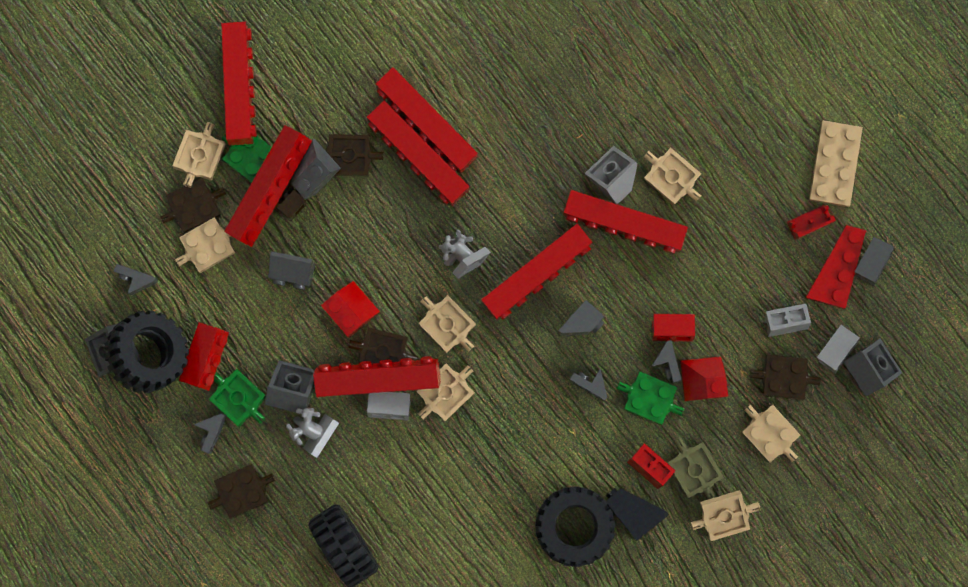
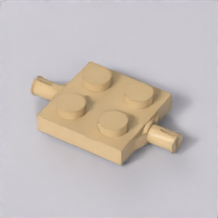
M210 122L206 123L203 133L186 130L172 165L173 169L187 174L183 183L186 187L188 185L191 188L195 177L212 181L224 150L225 142L211 136L215 125L210 124Z
M671 147L659 158L650 151L645 154L644 158L653 165L650 172L644 177V180L673 205L686 194L694 199L695 202L702 196L692 188L701 173Z
M215 217L179 237L185 248V254L175 259L179 267L190 260L194 263L198 272L202 273L235 254L229 237L231 236L224 232L225 230L220 227Z
M448 295L435 305L427 296L424 297V300L420 301L429 311L418 324L446 353L458 344H461L468 352L471 349L466 343L471 348L474 347L466 337L469 331L476 326V323Z
M446 363L440 369L441 383L439 388L417 391L426 404L417 414L424 420L433 411L446 421L475 393L465 380L474 371L467 365L464 370L458 373L453 371Z
M773 404L759 414L751 405L744 410L752 420L742 433L769 462H772L778 455L783 453L791 462L794 459L790 454L795 459L798 458L790 447L801 435Z
M738 490L700 502L703 512L702 519L690 523L693 531L705 527L710 541L750 530L749 513L760 511L761 509L758 502L746 506L742 493Z

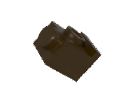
M293 190L291 193L288 191L282 197V203H277L275 207L292 221L308 203L297 190Z

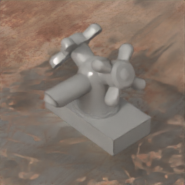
M457 230L456 239L446 236L445 242L439 245V249L444 253L443 260L445 261V266H451L456 259L459 260L460 264L453 271V274L460 278L479 267L491 252L486 247L477 252H472L465 244L466 242H472L473 237H466L461 234L460 230Z
M298 408L296 413L302 414L304 418L295 417L293 421L299 427L292 428L290 424H287L286 428L289 430L292 440L296 441L298 445L303 444L299 436L302 434L307 436L309 439L303 449L317 458L339 422L324 414L319 424L312 421V416L320 417L319 412H314V408Z

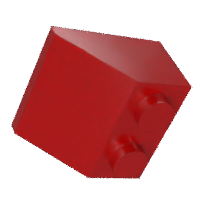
M354 281L337 291L321 305L348 338L380 312Z

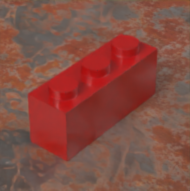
M198 322L189 349V355L186 358L188 362L186 367L183 368L179 381L209 391L214 382V376L221 361V355L227 343L229 332Z

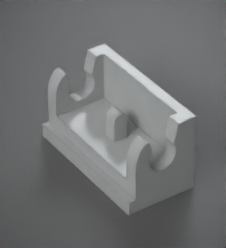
M801 304L766 311L765 323L768 325V337L809 329L811 320L807 305Z
M840 325L817 356L818 362L836 374L858 344L860 337Z
M369 393L367 408L369 418L409 420L410 393Z

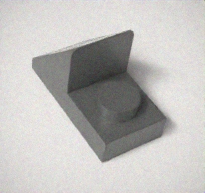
M116 264L114 272L119 274L118 278L129 282L132 278L128 290L129 295H134L156 284L159 280L156 277Z
M670 340L665 342L651 367L667 364V367L664 368L667 380L670 379L671 383L681 381V376Z
M599 369L592 382H589V377L582 372L572 374L569 381L602 401L607 399L601 369Z
M218 414L194 424L209 431L208 435L204 434L200 445L203 446L201 451L212 454L227 418L225 414Z

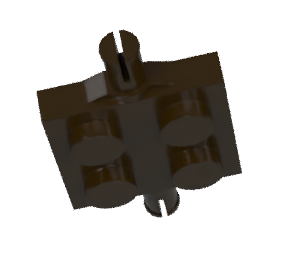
M329 134V144L326 152L341 168L334 176H369L371 160L384 159V152H371L370 135Z
M201 178L193 182L191 188L187 185V187L184 186L167 194L166 197L170 204L171 212L160 216L163 224L175 219L182 231L186 232L214 217L220 216L221 214L216 206V199L227 194L223 187L212 192L207 187L204 179Z
M369 327L362 343L350 340L349 343L353 345L348 346L350 349L360 351V362L371 361V363H379L381 360L386 359L392 360V362H398L403 358L418 359V356L406 354L408 337Z
M767 354L763 371L750 370V378L762 379L763 396L805 400L807 385L820 386L821 380L820 377L808 376V359Z
M250 464L214 480L218 490V498L207 502L210 510L222 505L226 509L229 519H232L268 503L264 486L275 482V478H272L274 477L271 473L260 478L253 464Z

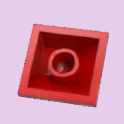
M721 357L680 361L684 401L728 397L727 379Z

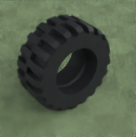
M151 310L136 312L119 322L107 336L109 341L105 343L104 347L108 351L104 355L105 361H109L110 364L107 368L109 372L113 371L115 374L113 378L117 382L122 381L124 388L129 389L132 387V391L137 393L141 391L144 393L158 391L174 382L183 373L182 368L186 367L188 362L185 357L189 355V349L185 348V344L188 342L186 337L181 335L183 332L181 327L177 328L174 325L176 322L172 318L166 319L165 314L160 312L156 315V312ZM134 336H147L157 344L161 353V362L157 369L146 368L136 360L132 351Z
M566 487L552 493L544 500L535 520L536 536L540 546L550 558L565 566L582 567L583 565L592 564L608 551L615 535V521L608 503L596 492L582 487ZM569 507H581L587 510L594 520V533L588 542L580 546H570L563 543L556 533L555 524L557 517L563 510Z
M339 504L332 505L309 521V529L318 546L347 587H355L377 572L379 567L370 549Z

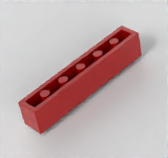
M246 21L221 23L226 140L229 146L253 144V137H257L256 125H253L252 118L256 117L255 105H252L251 99L255 98L254 86H251V79H254L253 67H250V60H253L252 47H249V41L252 40V30L248 28Z
M394 67L376 83L377 94L383 100L387 98L392 103L390 107L397 114L401 112L406 117L404 121L412 129L416 127L420 131L418 135L426 143L429 141L434 146L432 149L440 157L444 156L448 160L447 164L454 171L458 170L462 173L478 157V153Z
M385 100L367 116L369 128L374 133L378 131L383 136L382 141L388 147L393 146L397 150L396 155L403 162L407 160L412 165L410 169L417 176L421 174L426 179L424 183L431 190L435 188L440 193L438 197L446 205L450 203L453 206L470 190V186Z
M284 125L227 225L225 233L253 247L312 142L311 139Z
M574 190L570 191L563 213L566 220L578 223V221L586 223L585 226L592 229L600 227L611 235L619 233L625 235L624 238L636 242V239L644 241V245L655 248L657 245L663 247V251L671 254L681 251L688 229L687 226Z
M577 223L481 299V302L496 320L499 318L504 320L512 313L510 309L515 305L519 308L528 300L526 297L530 293L535 295L543 289L542 284L545 281H553L560 275L558 273L559 270L563 267L568 269L575 263L574 258L579 254L582 257L591 250L589 246L593 242Z
M431 356L422 357L420 360L403 358L398 362H392L389 359L381 360L379 363L363 361L358 365H351L348 362L341 363L339 366L322 364L313 373L316 397L439 388L441 383L439 360L433 359Z

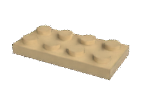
M824 120L821 122L809 201L850 207L863 127Z

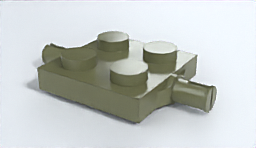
M682 437L674 441L680 453L667 463L676 470L673 474L687 498L704 492L708 500L715 498L716 496L711 487L724 477L704 442L687 448Z

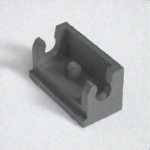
M873 237L854 272L857 274L856 276L875 286L894 251V246Z

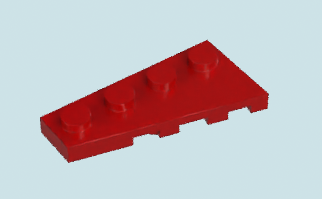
M849 225L844 227L820 273L807 293L806 299L846 309L866 230Z

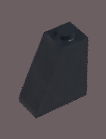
M614 488L605 495L607 497L605 501L608 503L609 508L636 541L669 515L667 511L622 488L619 490Z

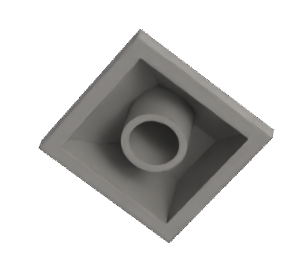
M613 146L585 172V175L606 197L618 204L632 191L638 164Z

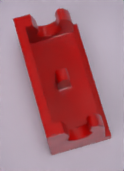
M822 205L787 221L794 239L802 238L835 222L834 215H830L828 211L829 206Z
M653 314L652 341L693 342L695 338V314Z
M645 443L627 461L630 466L657 489L664 486L676 471Z

